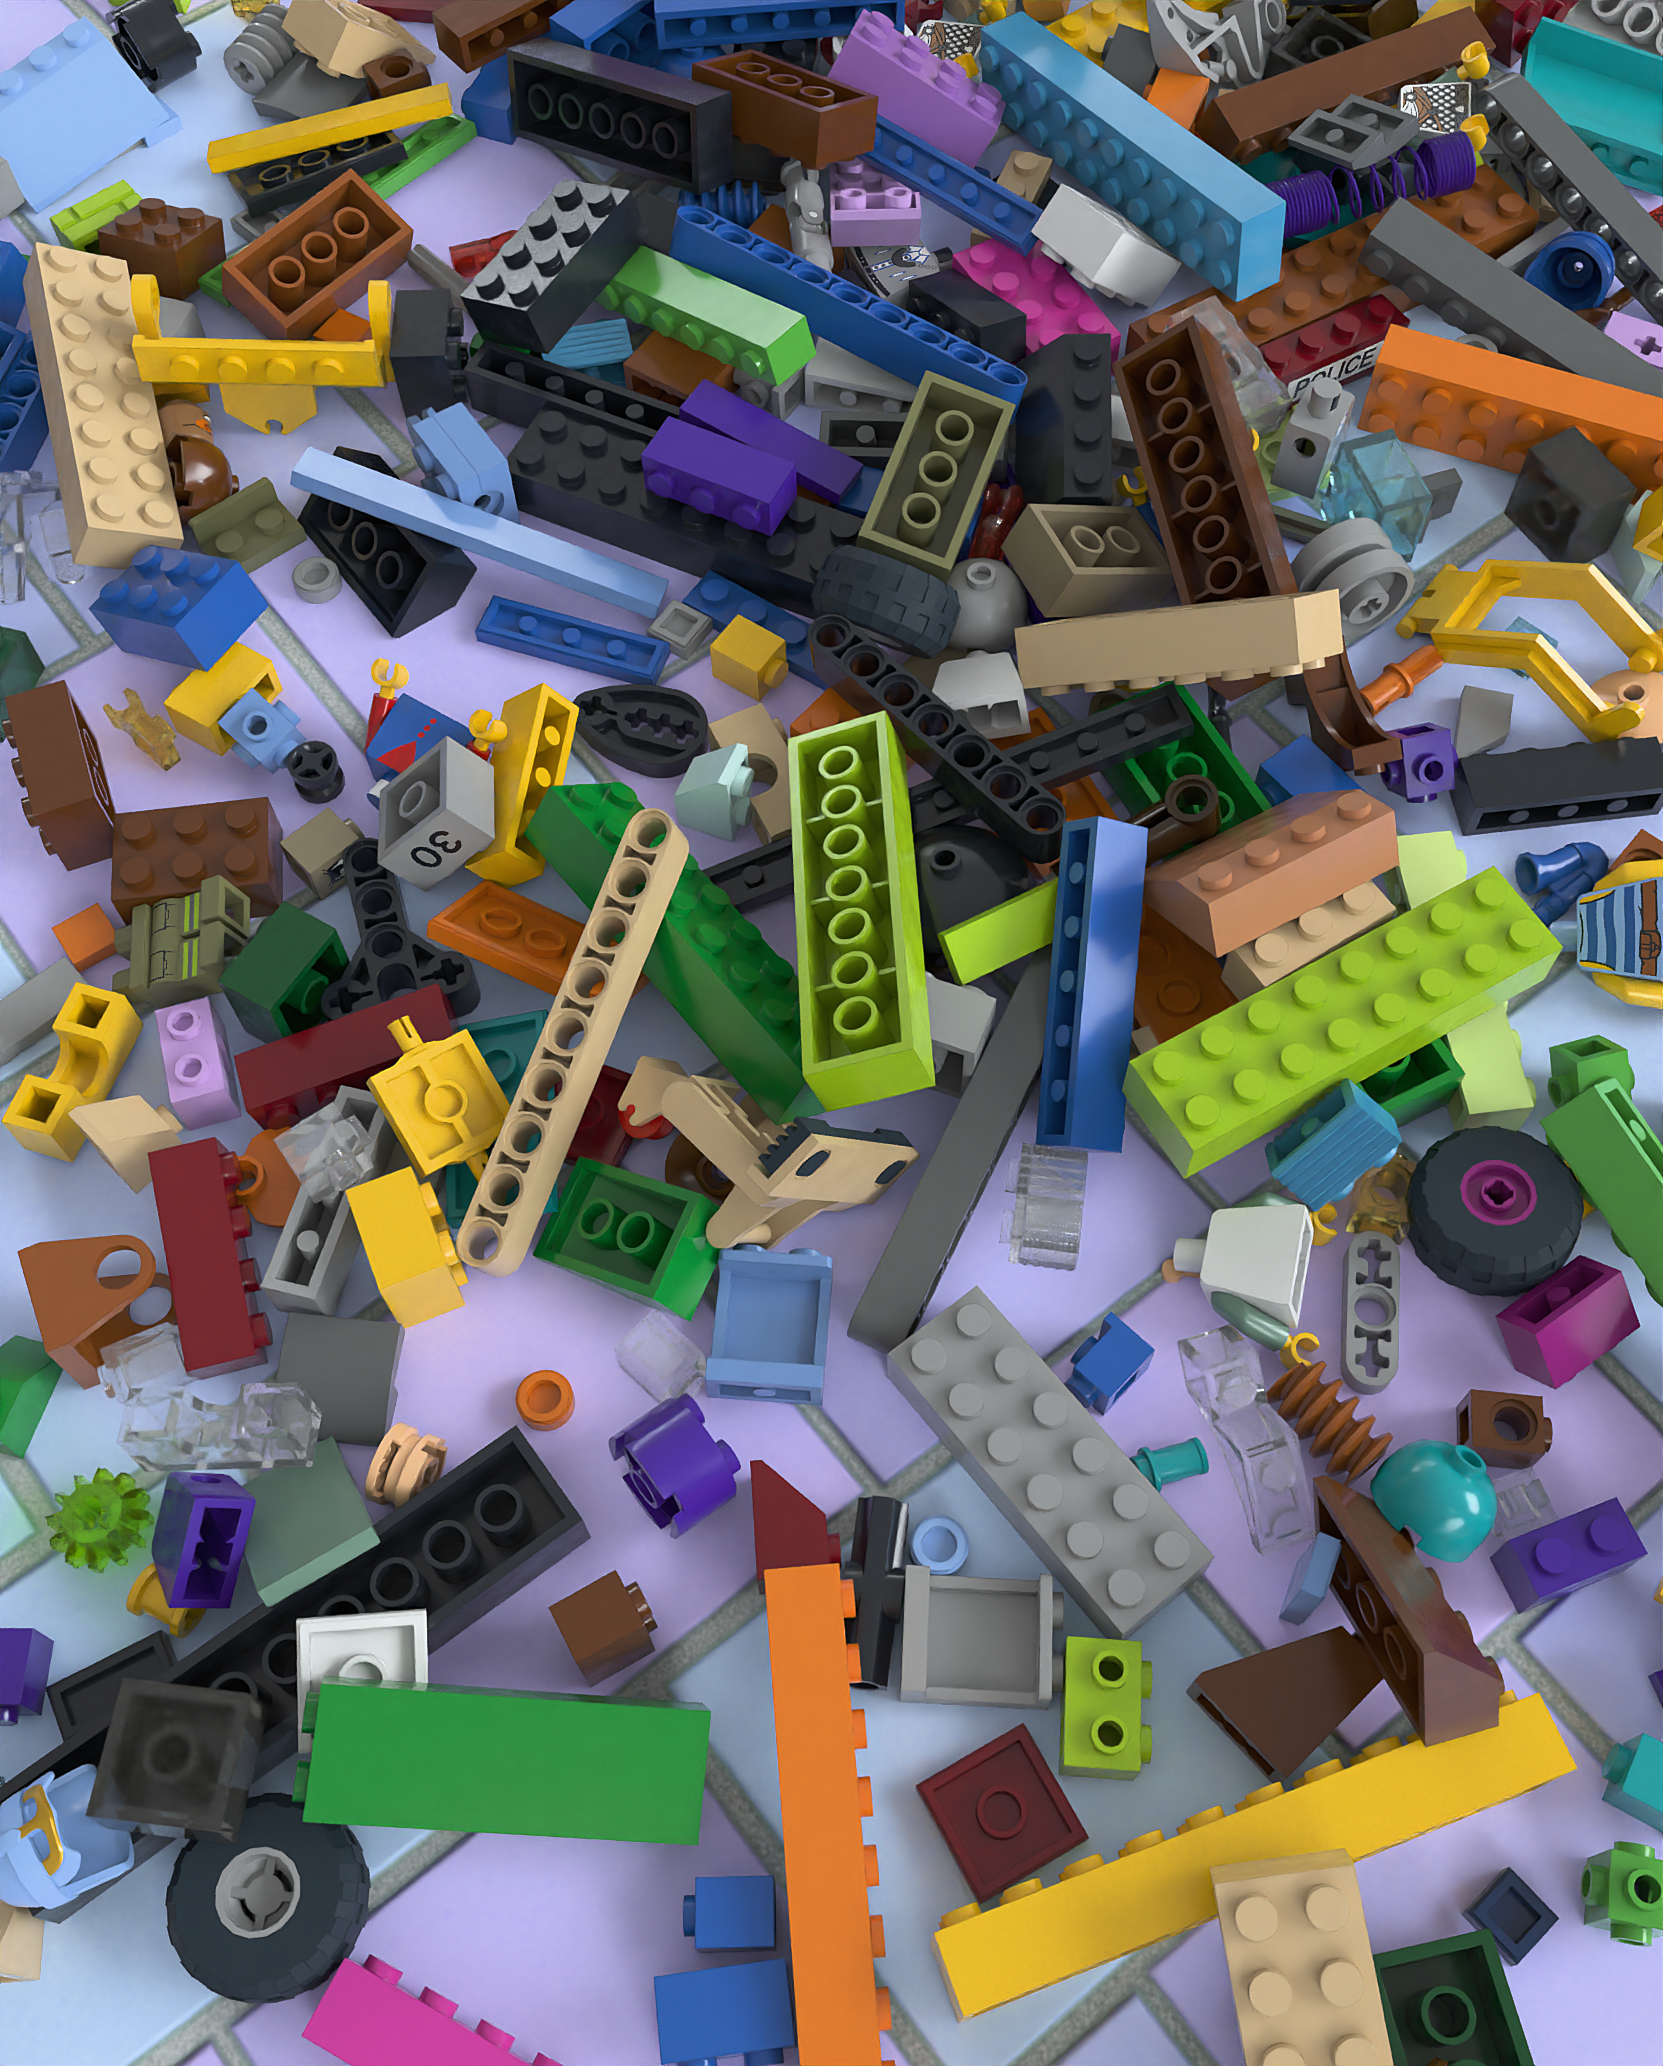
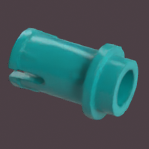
M1197 1437L1152 1451L1148 1447H1141L1138 1449L1137 1455L1129 1458L1159 1493L1162 1485L1198 1474L1203 1475L1209 1471L1206 1451Z

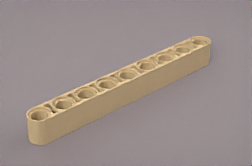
M647 808L639 811L632 817L626 827L458 1232L456 1248L461 1260L490 1276L504 1277L511 1275L524 1260L689 853L688 839L669 815L659 808ZM666 834L662 843L650 848L651 843L656 837ZM646 882L643 891L637 896L630 898V893L634 887ZM626 931L623 940L617 946L609 948L613 937L620 932ZM605 981L602 991L597 996L589 998L593 986L598 982ZM584 1031L580 1044L575 1048L568 1049L571 1038L576 1033ZM563 1081L562 1090L559 1095L553 1100L548 1101V1093L551 1087L557 1082ZM541 1132L542 1136L538 1147L532 1152L527 1153L526 1149L530 1138L536 1133ZM519 1184L520 1191L518 1197L513 1203L506 1206V1194L510 1188ZM497 1236V1249L490 1257L485 1259L484 1249L490 1239Z

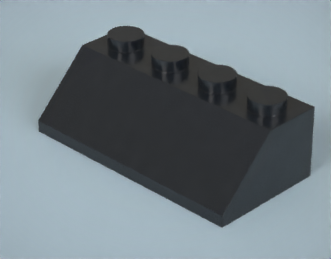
M1111 333L1063 334L1016 363V367L1027 375L1028 381L1016 414L1015 524L1028 504L1112 505Z
M337 446L332 454L401 480L380 455ZM311 493L297 519L308 537L326 558L332 560L337 565L342 578L393 638H400L455 607L478 569L459 547Z

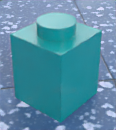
M1642 1733L1624 1742L1623 1745L1616 1743L1609 1752L1602 1769V1777L1609 1781L1602 1800L1663 1833V1743Z

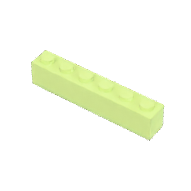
M1451 830L1397 836L1400 865L1382 873L1389 901L1396 907L1393 914L1395 919L1466 881L1467 863L1464 852L1456 848ZM1508 1000L1440 1037L1466 1073L1450 1103L1447 1104L1454 1132L1465 1128L1471 1129L1483 1126H1500V1128L1517 1131L1520 1130L1536 1106L1535 1085L1530 1077H1525L1520 1060L1522 1055L1521 1039L1515 1029L1511 1030L1506 1014Z

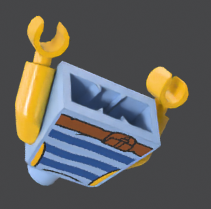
M1663 859L1626 862L1596 882L1592 892L1578 897L1577 920L1552 922L1550 932L1563 946L1561 952L1577 951L1578 969L1592 973L1597 987L1626 1004L1663 1010Z

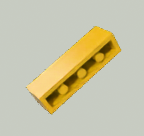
M541 683L504 701L500 721L505 723L507 735L502 742L494 744L489 763L494 766L495 839L492 840L491 844L484 851L474 854L465 864V868L481 878L506 889L541 876L544 873L546 859L528 840L524 832L549 787L563 785L579 713V707L545 683Z

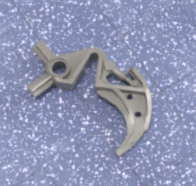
M1147 0L1146 2L1151 46L1159 69L1162 67L1210 78L1208 91L1219 83L1223 88H1232V90L1256 83L1263 76L1264 61L1271 45L1287 56H1292L1295 54V48L1302 45L1303 37L1286 24V11L1282 0H1233L1222 9V19H1219L1217 13L1193 9L1182 0ZM1207 47L1211 61L1203 60L1200 62L1197 55Z

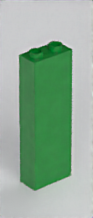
M323 1676L320 1693L307 1692L301 1733L314 1734L311 1761H297L292 1802H305L302 1822L698 1846L711 1710L699 1702Z

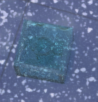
M1393 429L1339 443L1334 464L1330 468V479L1325 497L1321 500V513L1324 521H1327L1330 525L1332 524V526L1352 518H1370L1374 520L1390 539L1393 551L1399 553L1405 562L1409 563L1412 561L1433 501V496Z

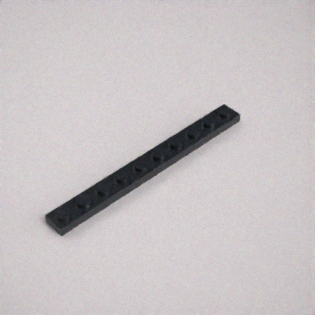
M1171 683L1005 749L1002 752L1046 790L1051 791L1194 734V723L1174 684ZM934 778L908 788L913 836L928 829L947 825H965L980 819ZM1000 797V798H1001V799H1010L1011 797ZM792 835L701 871L715 886L727 893L730 903L740 914L794 893Z

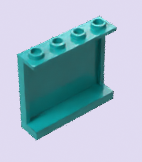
M1542 16L1523 50L1520 75L1532 85L1620 183L1663 197V57Z

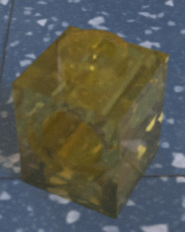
M1395 1153L1394 1157L1387 1164L1378 1168L1372 1166L1356 1179L1345 1231L1354 1234L1371 1230L1379 1231L1388 1235L1394 1240L1396 1245L1400 1246L1413 1221L1411 1209L1408 1208L1407 1193L1411 1188L1412 1182L1410 1179L1417 1163L1408 1161L1402 1154ZM1374 1187H1384L1390 1190L1396 1199L1389 1200L1381 1197Z

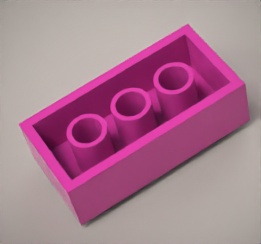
M993 238L952 255V268L1027 314L1025 357L1063 334L1111 333V364L1118 361L1121 333L1066 268L1041 251V247L1044 244L1041 239L1037 241L1026 257ZM1022 359L1012 361L1009 363L1016 367V363ZM1111 366V376H1113L1114 373Z

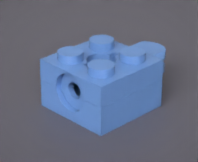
M462 402L438 413L432 407H429L422 411V421L417 415L406 418V426L415 445L412 447L413 456L419 468L425 474V478L420 481L423 489L521 525L508 461Z

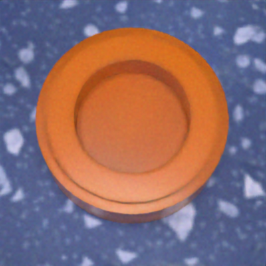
M539 1370L529 1374L522 1380L516 1391L515 1403L525 1424L538 1431H552L563 1426L572 1416L575 1408V1396L569 1381L562 1374L553 1370Z

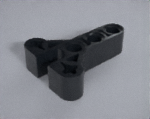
M360 838L354 841L343 853V867L361 943L341 979L330 984L323 992L321 1008L328 1022L389 1001V998L401 989L409 988L417 991L436 983L440 985L452 1003L457 1018L470 1014L480 1002L481 991L469 959L462 953L455 951L443 952L411 932L398 877L395 873L377 863L378 839ZM381 910H387L382 914L375 915L377 912ZM398 952L393 957L384 958L387 954Z

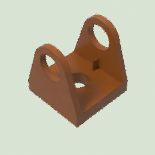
M121 1234L39 1242L17 1251L45 1351L84 1390L108 1381L178 1325L169 1276L156 1272L154 1254L141 1239L135 1236ZM120 1250H131L139 1255L141 1260L139 1274L98 1278L99 1266L109 1254ZM161 1287L168 1290L171 1295V1307L163 1319L151 1325H140L132 1321L130 1306L135 1299L141 1296L148 1288Z

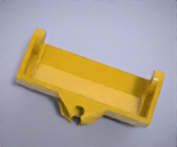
M153 274L132 275L131 303L139 335H133L132 349L141 380L158 384L219 385L225 412L266 435L270 434L271 427L267 422L268 420L281 422V434L287 435L315 416L318 410L315 395L317 387L387 388L388 382H396L389 358L394 311L388 280L369 281L368 308L372 340L351 342L162 337L159 326L160 297L156 277Z

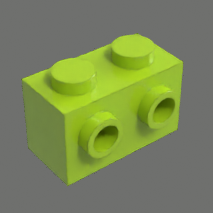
M1067 1636L1062 1647L1064 1678L1060 1697L1059 1775L1134 1781L1141 1772V1764H1150L1152 1728L1151 1725L1141 1724V1699L1150 1700L1152 1662L1142 1660V1641Z

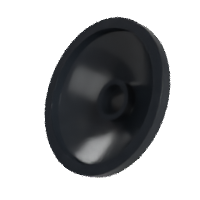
M947 825L928 829L913 836L923 952L944 954L937 936L938 933L1030 891L1029 874L1023 856L993 831L970 825Z

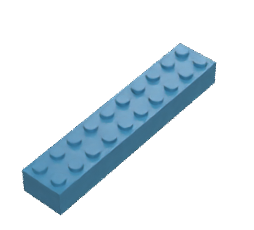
M1023 11L980 29L981 49L979 50V60L982 66V82L997 89L1002 96L1001 100L1006 102L1001 121L1007 124L1009 128L1016 131L1046 156L1052 158L1059 167L1070 173L1084 186L1106 201L1108 205L1119 211L1135 226L1146 232L1161 246L1173 253L1188 267L1200 274L1234 302L1237 303L1279 282L1286 213L1285 200Z

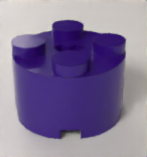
M684 1393L677 1399L667 1398L612 1436L608 1441L614 1462L624 1456L630 1467L629 1473L622 1478L636 1501L660 1529L671 1523L670 1537L674 1539L679 1538L736 1496L737 1485L733 1474L741 1469L740 1462L732 1448L723 1439L715 1442L702 1425L705 1423L703 1412L696 1401L687 1393Z

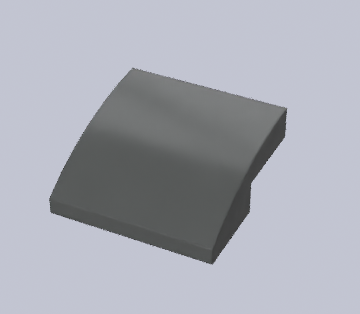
M297 52L252 100V103L259 116L294 121L358 105L368 94L366 80L364 78L357 79L341 73L339 78L331 76L316 65L318 62L316 57Z
M1351 93L1332 113L1320 109L1315 110L1287 140L1289 146L1355 170L1375 164L1393 154L1419 133L1420 127L1418 118L1415 115Z
M289 1312L275 1385L272 1435L322 1441L333 1435L337 1443L379 1447L384 1436L391 1429L398 1397V1391L394 1383L405 1336V1329L402 1324Z

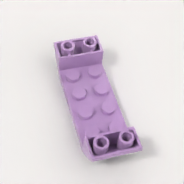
M857 157L849 162L836 161L829 163L832 247L919 245L921 226L919 192L912 191Z

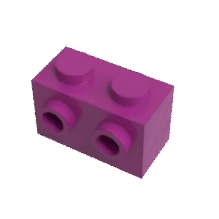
M1582 1255L1577 1256L1551 1275L1549 1279L1537 1285L1495 1316L1515 1370L1555 1390L1572 1380L1576 1374L1604 1353L1615 1348L1619 1342L1641 1327L1622 1271Z

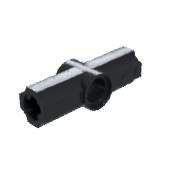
M873 1495L871 1497L858 1498L850 1562L846 1561L843 1580L853 1579L856 1617L844 1618L846 1644L858 1643L862 1679V1682L849 1683L851 1689L887 1691L894 1628L895 1623L900 1624L906 1571V1569H902L904 1547H906L909 1522V1504L891 1497Z

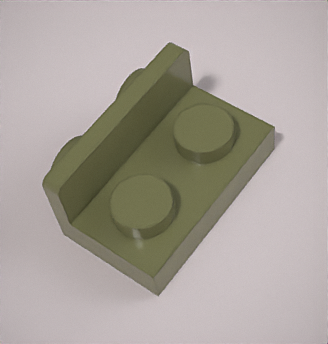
M263 477L193 517L188 522L201 554L236 560L243 567L247 575L308 540L303 526L278 500L273 483L267 477Z

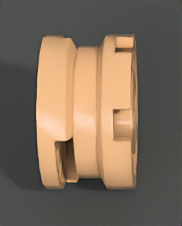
M402 1422L395 1424L384 1436L370 1464L365 1484L366 1499L384 1506L389 1502L394 1503L396 1510L436 1482L441 1477L446 1461L448 1447L443 1446L446 1440L429 1433L421 1437L418 1434L417 1428Z

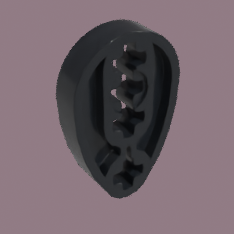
M613 685L585 691L579 694L572 702L579 707L575 730L587 744L607 760L641 775L652 778H671L687 772L694 757L706 754L708 750L709 733L706 712L693 696L683 691L656 685ZM596 710L602 711V714H596L593 719H586V715L592 716ZM641 722L648 724V726H641L639 731H632L631 727L637 728ZM663 727L670 728L671 732H665L661 738L655 737L654 732H660ZM686 734L693 735V738H688L685 744L677 742V738L683 740Z

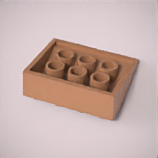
M1361 789L1298 794L1146 870L1142 901L1213 956L1219 958L1400 865L1395 811Z

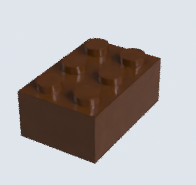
M61 680L4 697L9 718L2 720V726L12 749L17 748L19 756L11 759V763L22 788L26 787L28 797L21 798V805L31 828L40 826L39 834L48 855L57 854L67 871L112 858L114 814H117L97 738L66 681Z
M260 797L114 814L111 902L125 925L132 924L133 907L145 903L153 907L156 902L163 899L182 898L201 891V881L216 875H221L250 898V918L273 915L283 903V850L279 844L283 840V830L269 798ZM234 912L226 913L230 918L235 919Z

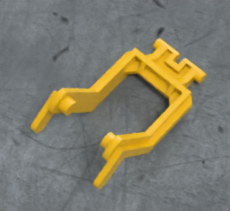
M1487 559L1477 572L1459 571L1453 564H1445L1422 592V597H1419L1395 627L1396 633L1405 639L1411 638L1415 632L1430 633L1434 646L1438 648V654L1443 657V663L1525 670L1592 743L1614 741L1621 733L1637 727L1645 717L1644 709L1632 701H1626L1617 706L1610 702L1602 701L1541 634L1476 629L1501 596L1575 600L1629 658L1628 666L1632 671L1649 674L1651 671L1657 673L1663 671V628L1654 632L1593 564Z

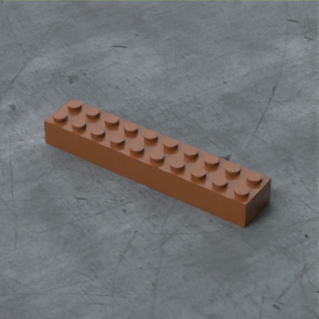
M1486 163L1476 167L1474 183L1468 190L1440 196L1435 199L1427 197L1424 202L1419 199L1417 194L1406 199L1412 205L1494 260L1533 235L1540 214ZM1392 205L1383 209L1380 214L1378 212L1283 254L1281 256L1279 282L1237 303L1212 286L1129 324L1124 356L1194 315L1219 341L1234 387L1245 353L1379 294H1383L1402 313L1422 305L1420 302L1408 298L1404 291L1383 277L1374 275L1367 266L1358 261V257L1369 234Z

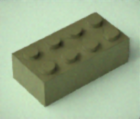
M926 370L859 532L856 547L888 556L947 583L1007 434L1016 404Z

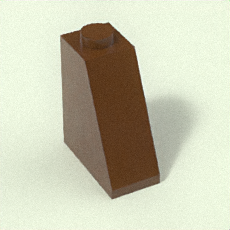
M1339 1626L1204 1671L1192 1682L1186 1693L1273 1784L1284 1782L1384 1678L1357 1633L1354 1632L1351 1635L1343 1626Z

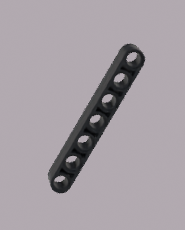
M828 614L812 622L808 630L813 671L821 680L862 716L885 710L905 753L1025 859L1032 863L1045 864L1051 863L1060 857L1063 822H1066L1067 815L1065 807L1055 796L848 619L841 615ZM1000 797H1011V798H1010V799H1001ZM1045 828V829H1049V830H1048V831H1037V830H1035V829Z

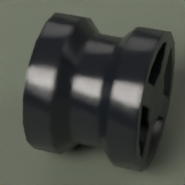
M316 740L308 741L298 745L290 752L287 759V768L302 799L314 804L327 803L335 799L343 791L345 776L338 764V757L330 745ZM315 773L318 775V777H311Z

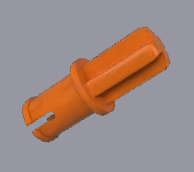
M1432 644L1422 646L1398 664L1389 663L1383 668V673L1378 678L1359 689L1360 695L1372 717H1375L1397 699L1407 698L1412 695L1415 685L1441 668L1443 657L1438 654L1437 647Z

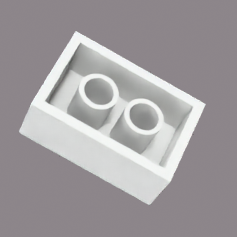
M1063 183L1031 230L1034 235L1044 242L1041 251L1059 264L1065 262L1073 268L1070 274L1090 289L1096 287L1110 298L1117 297L1130 307H1133L1135 302L1152 308L1182 264L1179 259L1123 215Z

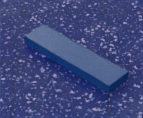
M493 595L475 630L478 642L639 685H656L671 653L669 642Z

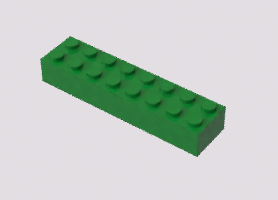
M622 782L550 786L524 832L528 840L591 912L628 823L635 814L646 809L637 800V794ZM666 834L656 837L651 843L650 848L662 843ZM688 853L687 860L645 960L642 972L775 1126L792 1122L797 1116L807 1118L827 1113L803 1077L798 977L794 974V968L788 961L775 953L762 938L760 930L738 912L730 903L727 893L710 881L699 868L697 860ZM646 882L634 887L630 893V898L640 894L645 888ZM626 931L620 932L613 937L618 944L625 937Z

